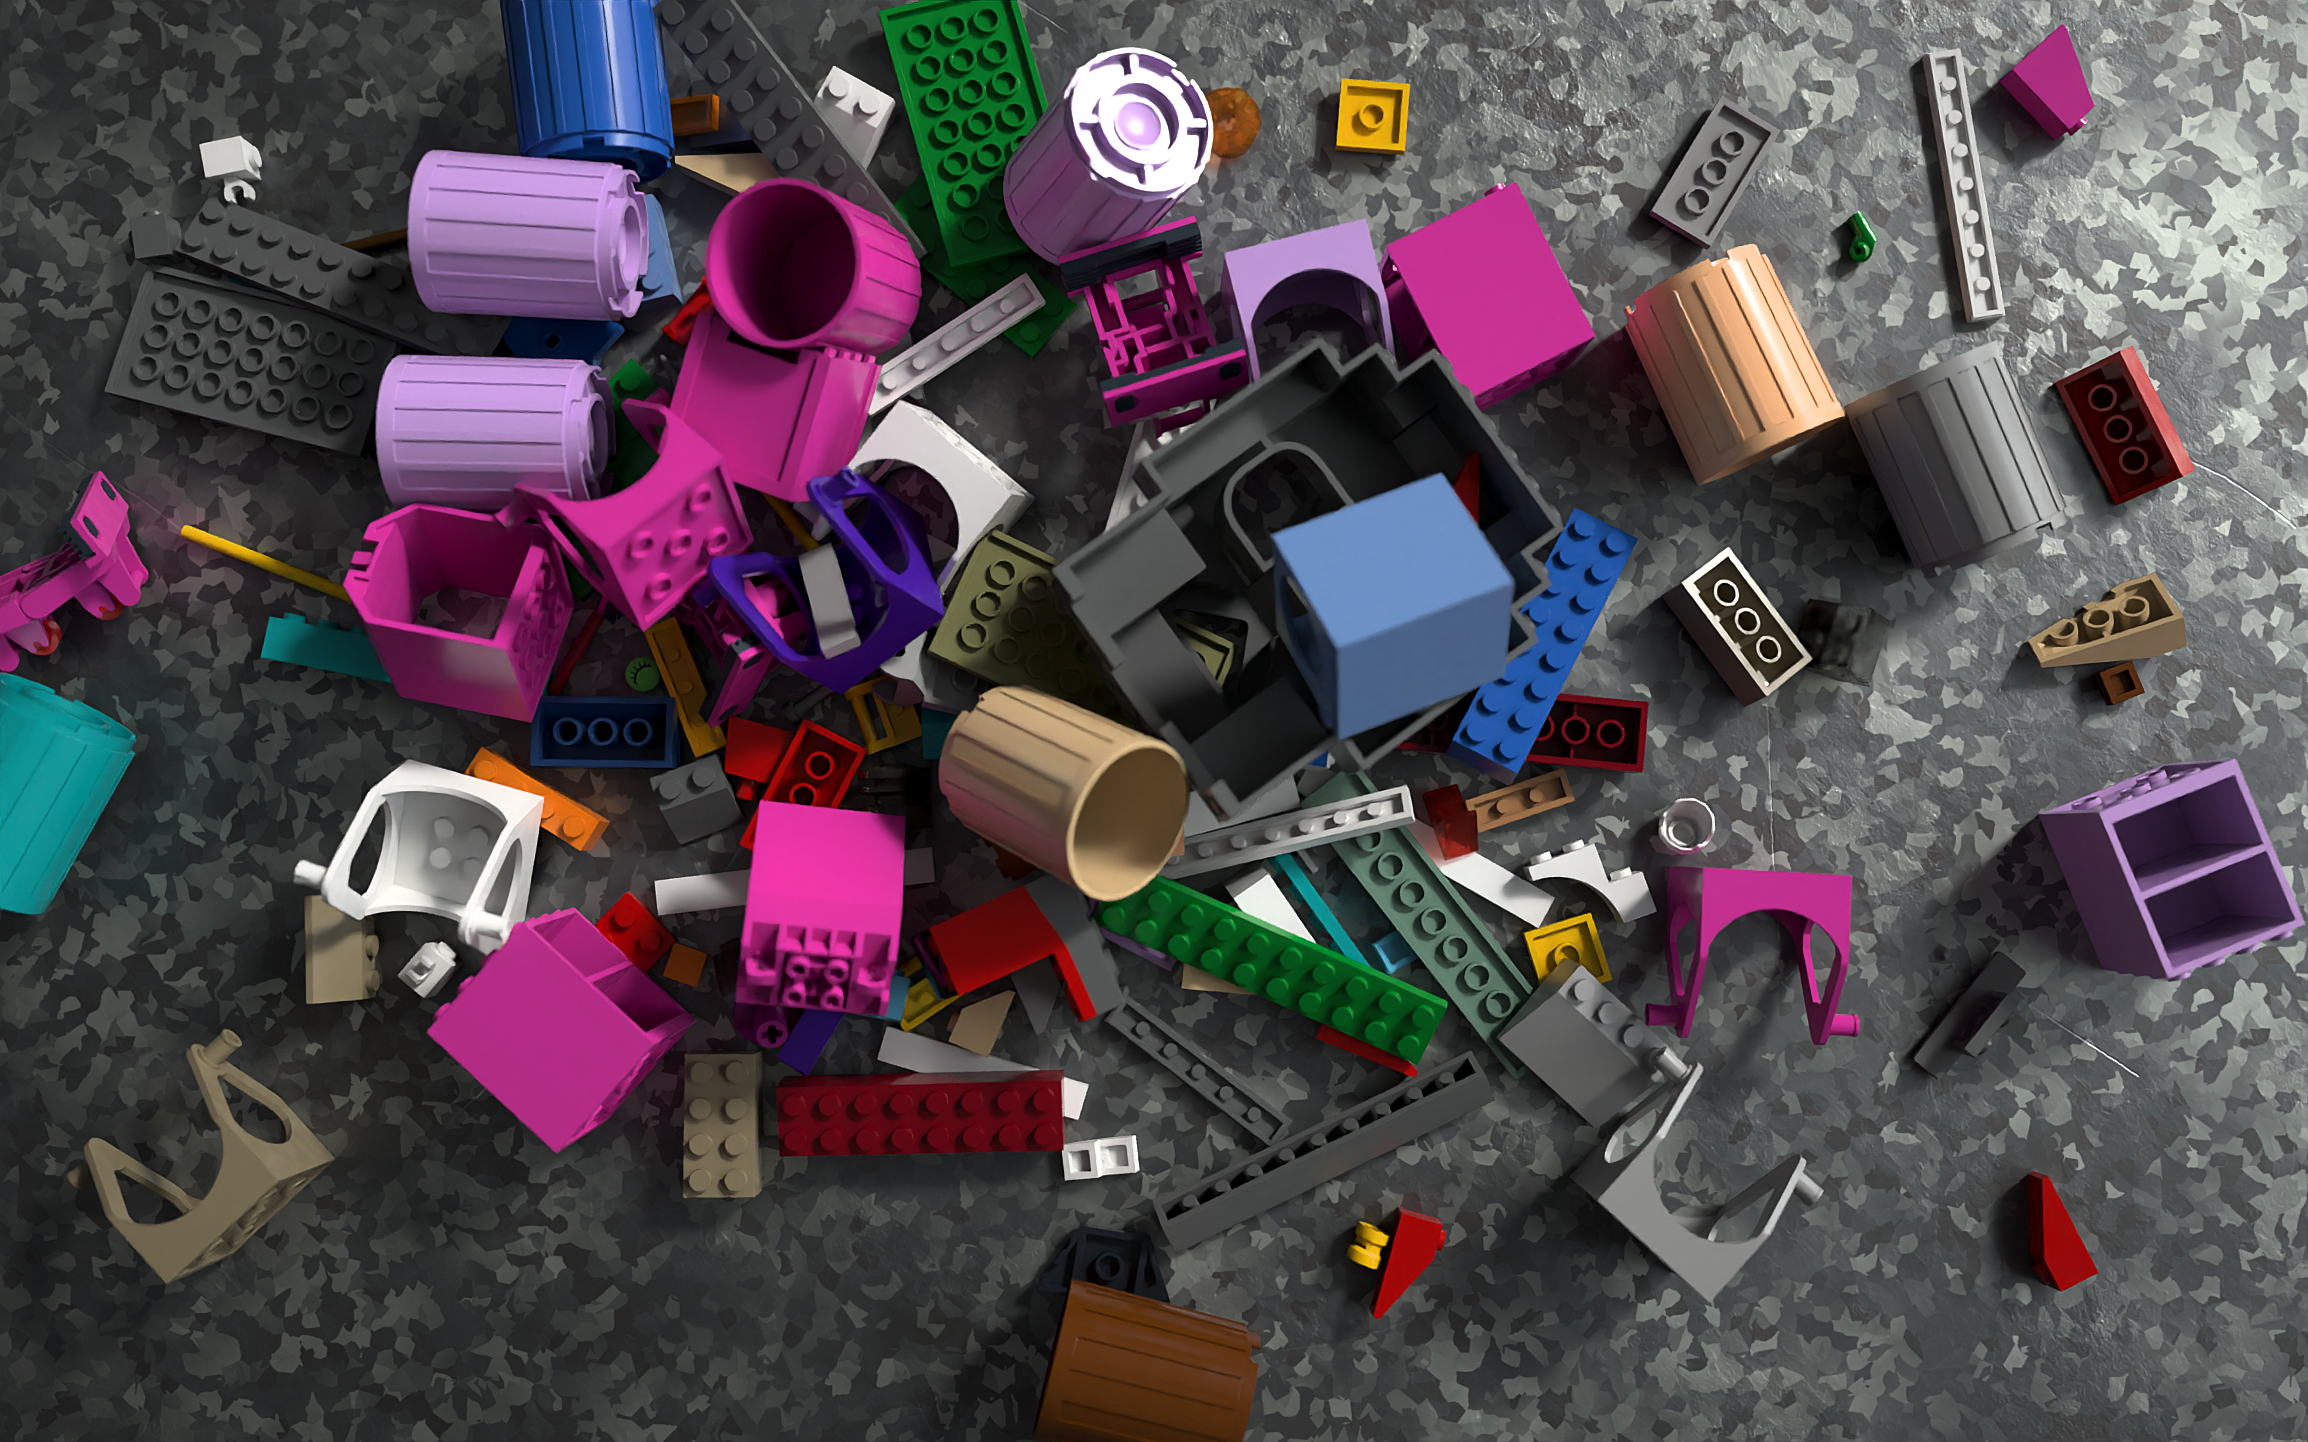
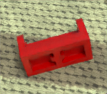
M704 275L700 279L701 284L675 318L668 326L665 324L661 329L666 336L686 351L698 311L708 313L710 307L716 308L708 289L706 276Z

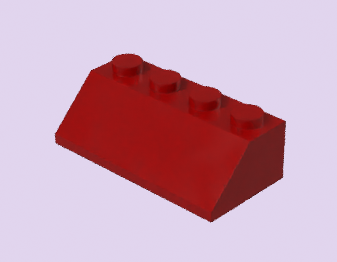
M2133 345L2055 382L2116 506L2182 478L2195 470Z
M804 718L761 801L838 809L868 750ZM759 806L739 843L753 852Z

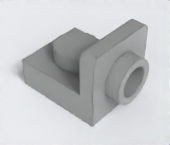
M1329 843L1297 850L1291 856L1302 872L1308 869L1311 874H1314L1319 868L1338 856V854Z

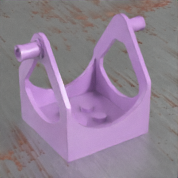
M1366 218L1224 253L1220 292L1232 339L1240 338L1244 351L1247 353L1250 384L1246 385V388L1261 378L1253 339L1254 334L1271 317L1292 307L1322 305L1337 309L1353 318L1364 329L1369 347L1377 342L1381 346L1371 321L1366 286L1375 294L1382 349L1389 350L1396 360L1387 299ZM1409 365L1398 367L1397 369L1401 372Z

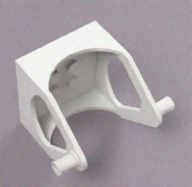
M901 400L896 403L847 466L857 475L863 464L874 460L887 459L869 478L877 485L881 484L888 474L894 470L908 466H919L933 475L946 489L953 501L958 516L959 543L957 551L951 557L937 580L942 605L954 594L966 567L953 580L952 578L972 547L992 528L1007 535L1036 499L933 412ZM867 496L846 499L842 503L845 517ZM811 501L795 502L793 509L800 512L814 524L811 536L815 540H821L833 529ZM943 606L944 614H945L947 608ZM942 619L935 624L937 628L939 627Z
M408 759L369 791L330 867L325 868L302 860L294 875L300 877H295L294 883L320 889L321 898L324 903L356 920H361L364 916L388 911L425 912L460 922L459 940L480 954L487 956L492 950L499 949L505 943L511 928L519 921L523 923L525 920L544 797ZM383 804L385 810V835L382 851L367 892L360 896L348 887L350 863L378 807Z

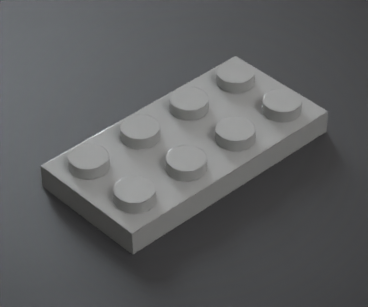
M1721 96L1648 215L1701 247L1708 249L1781 130Z

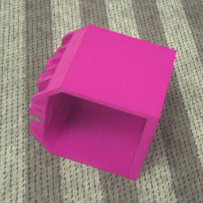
M419 501L370 523L363 540L364 543L376 545L373 553L358 551L354 553L351 560L353 569H349L343 585L351 598V605L360 620V625L363 627L371 646L377 654V660L399 696L532 723L575 607L559 547L540 525L523 522L511 534H507L497 524L493 516ZM448 586L510 598L494 641L416 626L415 622L423 599Z
M760 800L735 1002L875 1016L887 1015L889 989L895 970L902 912L904 816Z

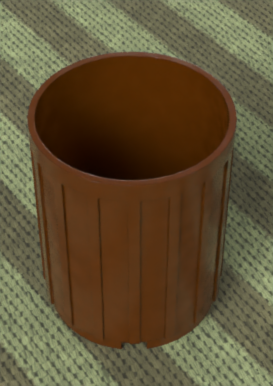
M1071 1278L1048 1361L1032 1441L1243 1442L1259 1363L1253 1362L1250 1359L1251 1348L1260 1350V1334L1248 1330L1245 1323Z

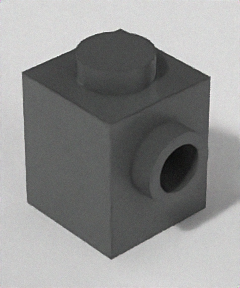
M148 211L143 213V217L130 218L131 231H129L128 238L134 250L136 260L145 265L152 263L160 266L185 263V259L179 257L174 250L182 238L179 222L161 211Z

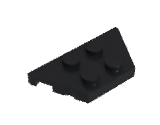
M1080 1223L1038 1282L1036 1290L1066 1296L1069 1282L1073 1278L1171 1304L1150 1234Z

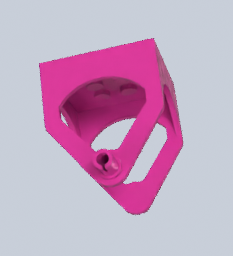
M660 387L644 401L627 399L621 404L625 415L656 453L661 438L658 436L654 425L667 427L668 429L665 448L662 455L658 454L660 459L653 469L638 483L619 494L605 499L573 502L558 499L551 492L519 482L513 487L516 500L499 513L493 515L497 524L507 534H511L515 528L528 518H534L584 578L643 632L687 597L695 586H698L708 578L706 567L714 557L738 555L754 542L723 455L669 410L672 398ZM547 512L557 514L571 527L592 555L604 580L591 569L554 525Z
M1668 866L1665 956L1672 1005L1646 1003L1644 1013L1646 1026L1674 1027L1678 1038H1688L1704 976L1710 943L1717 933L1732 920L1746 913L1761 910L1778 920L1790 933L1797 946V961L1812 1042L1815 1045L1823 1046L1828 1041L1830 1035L1857 1037L1859 1033L1858 1015L1835 1014L1849 964L1852 876ZM1694 918L1696 946L1684 992L1677 948V935ZM1814 923L1829 936L1836 947L1834 961L1822 1002L1819 1000L1810 953V934Z

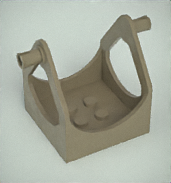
M224 1029L207 1047L193 1044L186 1051V1056L210 1115L220 1127L223 1140L221 1168L216 1182L203 1200L188 1196L174 1183L99 1138H91L84 1145L83 1150L86 1158L67 1174L70 1183L80 1190H85L91 1182H95L108 1219L166 1284L232 1256L335 1160V1157L278 1095L225 1060L234 1050L242 1045L239 1037L228 1029ZM220 1078L225 1079L274 1111L281 1122L280 1144L260 1140L245 1132L236 1123L218 1080ZM118 1172L124 1173L175 1204L184 1216L161 1224L135 1223L128 1216L115 1175Z

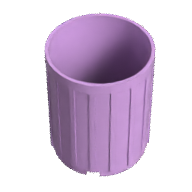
M1134 48L1114 50L1096 56L1094 60L1077 70L1016 148L1007 164L1004 175L1003 194L1005 206L1012 225L1019 236L1039 256L1059 266V257L1152 229L1198 181V176L1210 157L1212 120L1208 105L1200 89L1193 80L1188 83L1180 72L1174 70L1177 64L1154 52Z
M443 150L428 152L421 160L415 173L408 212L410 262L415 285L423 303L429 310L437 313L619 321L620 317L634 316L643 297V292L635 291L638 276L647 277L649 256V227L644 192H635L632 183L639 182L638 175L633 170L623 169L621 165L613 163Z
M433 355L396 356L389 363L384 373L376 413L378 461L383 484L390 501L397 510L419 501L485 515H495L516 500L513 487L519 482L551 492L558 499L565 501L588 502L608 498L612 490L614 472L606 471L609 455H616V419L607 377H598L596 372H601L602 368L587 365L584 363V360ZM547 512L548 515H557V514H553V513Z

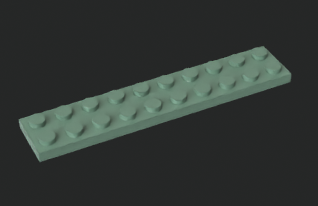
M1341 769L1304 798L1299 805L1302 810L1379 791L1363 771L1346 776ZM1403 825L1329 843L1512 1078L1517 1080L1530 1069L1496 1037L1535 991L1408 828Z

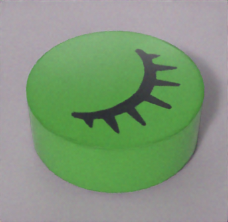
M639 657L631 661L627 666L625 673L626 681L636 691L651 692L658 688L662 682V675L656 661L653 659Z

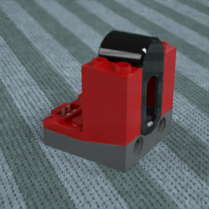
M1050 873L913 935L910 940L936 999L941 1002L957 995H963L1053 953L1056 957L1051 962L1060 982L1067 981L1068 985L1064 987V993L1078 1022L1086 1021L1125 1003L1130 991L1107 938L1104 937L1101 931V926L1097 925L1093 919L1095 915L1094 910L1092 909L1089 917L1087 915V911L1091 909L1087 894Z

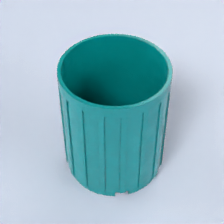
M0 672V908L24 914H42L47 911L56 892L134 757L135 752L132 748L137 740L134 739L135 735L125 726L76 699L74 702H71L54 694L55 690L23 677Z

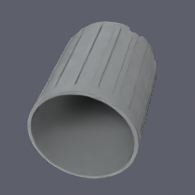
M1997 340L1934 365L1844 406L1848 419L1914 567H1921L1926 579L1941 575L1939 570L1948 565L1954 571L2031 541L2038 537L2039 529L2049 526L2052 531L2067 523L2063 513V509L2067 507Z

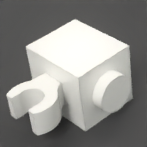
M241 136L199 144L205 178L220 188L225 187V199L229 203L237 205L236 194L238 191L243 190L246 199L250 202L255 201V191L247 182L261 180L258 167L262 166V160L258 149Z
M444 942L425 943L397 976L422 998L436 996L463 964L455 958L457 952L451 946Z

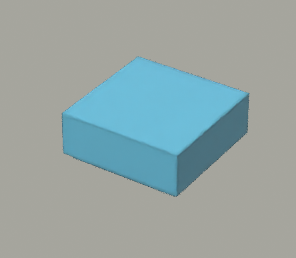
M1396 929L1370 943L1388 975L1418 959V956Z

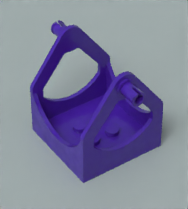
M847 466L841 467L833 476L812 477L805 484V490L811 503L843 540L841 544L833 548L836 552L861 643L860 646L829 659L825 657L821 649L798 557H777L767 552L714 557L706 567L708 578L691 590L694 600L702 607L710 606L714 600L723 595L778 660L840 695L945 617L923 515L861 474L856 475ZM867 496L869 498L868 510L863 522L856 530L843 513L841 499ZM771 573L783 580L796 599L806 623L807 642L803 651L799 652L784 642L746 596L742 578Z

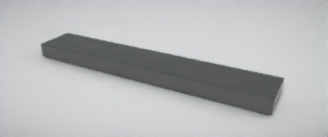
M1130 995L1127 996L1125 1003L1115 1007L1105 1019V1022L1267 1147L1277 1144L1293 1121Z

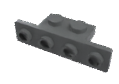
M1996 951L1913 1054L1912 1060L1935 1079L1942 1080L1962 1054L1976 1058L1977 1055L1985 1053L1993 1043L1992 1036L2000 1027L2006 1026L2015 1015L2013 1010L2020 1002L2010 994L2026 975L2025 970L2003 952Z

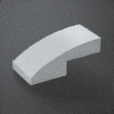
M1136 1135L1066 1143L1062 1151L1065 1180L1099 1178L1102 1175L1135 1173L1140 1170Z

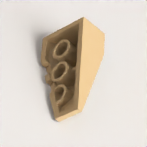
M2156 573L2117 585L2110 590V595L2098 603L2091 601L2083 606L2082 613L2070 620L2062 619L2028 640L2029 647L2041 668L2151 658L2187 646L2184 616Z

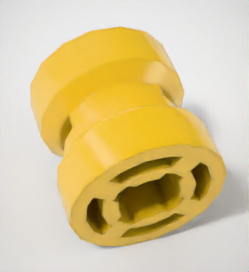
M1359 1221L1355 1230L1357 1237L1354 1243L1349 1244L1346 1256L1364 1266L1378 1269L1382 1261L1381 1251L1384 1247L1388 1246L1391 1235L1378 1227Z

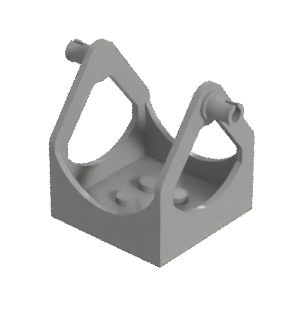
M1665 1046L1653 1056L1650 1063L1669 1080L1628 1111L1569 1177L1674 1274L1710 1303L1771 1234L1791 1193L1793 1192L1806 1206H1811L1821 1197L1823 1189L1803 1173L1806 1160L1800 1154H1795L1735 1196L1714 1214L1703 1217H1681L1669 1214L1661 1202L1655 1186L1653 1174L1654 1154L1656 1146L1665 1137L1700 1077L1703 1066L1698 1061L1685 1065ZM1669 1098L1648 1137L1634 1152L1623 1158L1622 1144L1623 1135L1626 1130ZM1774 1189L1753 1233L1747 1240L1738 1242L1714 1241L1718 1231L1731 1217Z

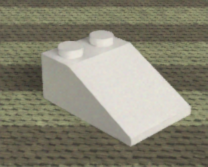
M833 66L814 100V104L866 170L899 114L895 100L836 66Z

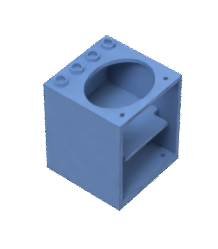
M1442 473L1272 535L1277 631L1320 706L1319 713L1326 728L1332 727L1339 740L1505 676L1513 581ZM1288 577L1298 587L1309 610L1308 614L1295 619H1291L1287 598Z

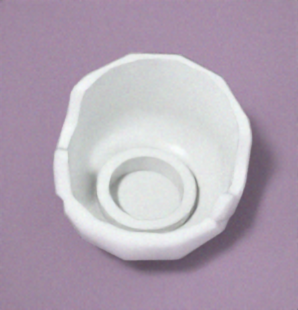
M1694 798L1673 801L1662 814L1658 823V833L1661 841L1668 849L1681 855L1697 853L1708 844L1715 831L1714 814L1705 803Z

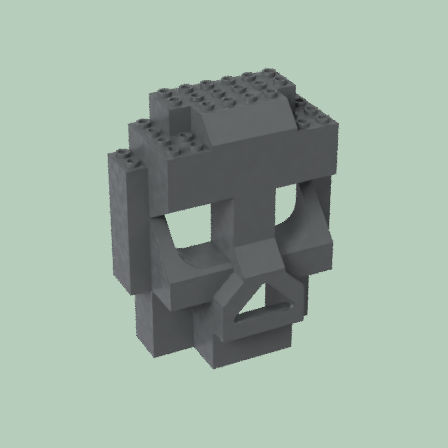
M1320 336L1141 460L1131 478L1149 502L1054 567L1046 580L1049 588L1089 642L1082 651L1083 655L1139 733L1170 746L1179 754L1186 767L1190 784L1219 824L1235 818L1326 750L1329 751L1346 776L1365 770L1473 690L1463 692L1341 740L1337 738L1332 727H1325L1319 713L1320 706L1277 631L1273 557L1266 562L1263 560L1237 524L1231 511V494L1234 486L1271 455H1281L1293 462L1308 478L1331 512L1334 513L1441 473L1448 484L1451 485L1462 462L1471 454H1480L1478 529L1513 581L1506 665L1539 641L1535 634V625L1526 615H1521L1518 609L1552 585L1548 579L1549 573L1541 561L1534 559L1531 553L1565 529L1560 523L1561 516L1552 505L1545 502L1539 493L1540 488L1535 479L1529 474L1524 473L1517 463L1518 457L1515 451L1509 445L1503 444L1496 434L1497 429L1494 422L1489 416L1480 412L1474 403L1475 398L1471 390L1466 385L1460 384L1453 374V367L1450 361L1444 355H1439L1435 348L1399 372L1396 368L1397 362L1389 350L1382 349L1377 342L1342 367L1337 350L1330 343L1326 344ZM1288 577V605L1291 619H1295L1308 614L1309 610L1298 587ZM1174 610L1234 619L1246 623L1247 634L1236 696L1230 697L1222 689L1172 619V612Z

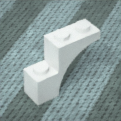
M1582 839L1562 846L1564 852L1551 857L1549 851L1529 858L1531 864L1522 867L1529 881L1548 877H1564L1589 887L1608 905L1616 922L1627 923L1657 912L1643 872H1631L1630 867L1610 873L1611 880H1608L1595 844L1584 845Z

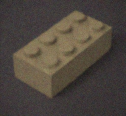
M693 1050L685 1054L683 1198H754L762 1191L763 1050Z

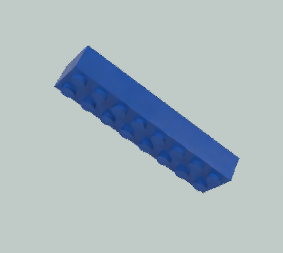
M1574 508L1564 527L1565 529L1562 531L1544 565L1549 573L1548 579L1552 585L1526 603L1520 611L1521 615H1526L1535 625V634L1539 641L1505 666V676L1503 678L1484 684L1479 688L1446 754L1508 786H1511L1519 773L1638 541V538L1577 508Z

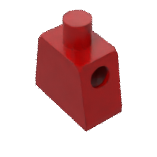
M733 716L729 717L724 772L740 776L735 797L756 801L760 783H771L796 733Z

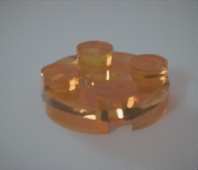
M1224 87L1207 93L1204 98L1212 120V143L1209 152L1223 159L1236 158L1245 154L1253 146L1261 128V114L1256 102L1242 88ZM1228 115L1229 118L1235 119L1236 122L1232 124V130L1226 131L1224 126H1218L1217 123L1222 120V116Z

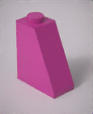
M2063 24L1999 81L2054 140H2057L2066 132L2070 136L2076 133L2088 122L2084 116L2094 107L2068 30Z

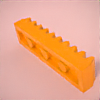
M674 616L647 628L644 634L669 695L676 699L678 716L695 758H701L725 748L727 734L723 723L710 729L698 713L705 697L710 695V689L704 681L703 673L699 669V662L694 657V650L690 646L689 638L683 630L684 626Z

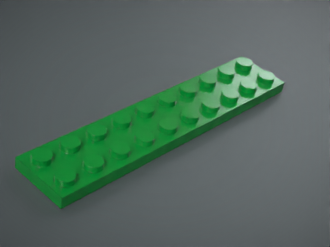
M1156 874L1145 886L1126 897L1115 900H1101L1093 917L1097 925L1416 1065L1420 1062L1447 1009L1448 1001L1159 874Z

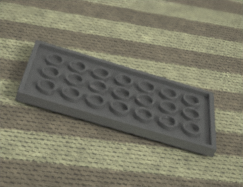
M148 263L104 392L111 396L366 460L376 431L377 403L381 382L389 363L401 354L403 344L270 292Z

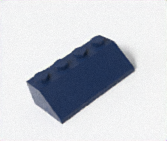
M541 696L532 720L530 766L542 769L673 770L681 767L682 733L676 699L674 697Z

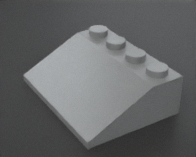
M1566 958L1562 959L1496 1037L1595 1129L1660 1079L1663 1073L1650 1062L1661 1048L1666 1046L1672 1054L1678 1057L1673 1050L1581 964Z

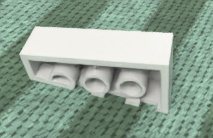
M1257 860L1252 861L1222 882L1233 898L1229 906L1316 943L1275 882Z

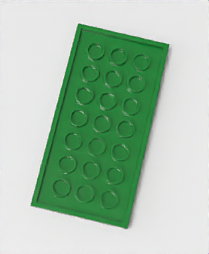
M922 0L878 11L951 272L1033 252L1012 225L1006 210L1003 194L1005 170L1012 154L1048 109L1017 0Z

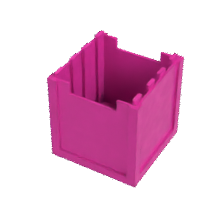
M710 307L708 313L701 311L697 313L670 411L723 455L732 481L787 501H810L805 490V484L812 477L833 476L841 467L848 466L855 457L883 366L874 363L876 356L865 354L864 359H862L863 354L840 350L837 358L835 357L836 349L825 347L823 354L807 348H801L800 354L796 355L779 348L753 342L735 331L723 319L717 308ZM664 427L657 454L662 455L666 445L667 427Z

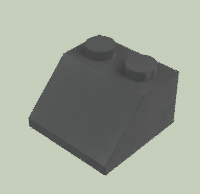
M715 754L649 778L660 811L680 845L747 821L738 797H735L736 788L731 774L724 772L725 757Z

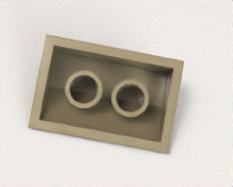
M321 895L304 896L306 1004L363 1000L376 997L380 977L378 971L375 970V956L379 951V940L377 935H374V921L377 919L378 913L364 916L361 920H356L324 903Z

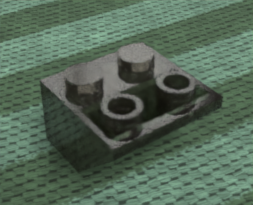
M1809 598L1797 639L1812 657V660L1801 669L1837 681L1869 687L1890 620L1872 608Z

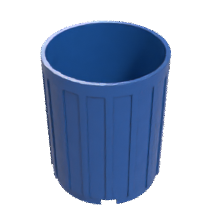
M499 0L519 156L621 165L623 169L633 170L638 175L640 180L639 182H632L633 186L649 183L664 176L671 168L670 160L673 151H675L662 26L652 9L659 3V0Z

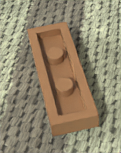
M1560 768L1512 784L1511 786L1464 800L1463 803L1473 832L1478 834L1573 802L1575 799L1564 768Z

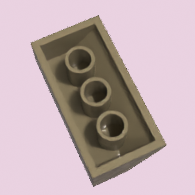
M1729 547L1661 595L1744 707L1767 697L1812 660V657Z

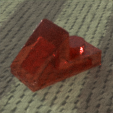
M1458 784L1425 792L1422 798L1444 860L1447 861L1477 852L1479 850L1476 810L1467 812Z

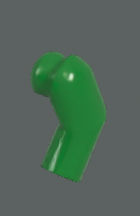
M1861 210L1846 220L1855 234L1849 254L1851 259L1857 263L1865 262L1871 257L1877 241L1876 233Z

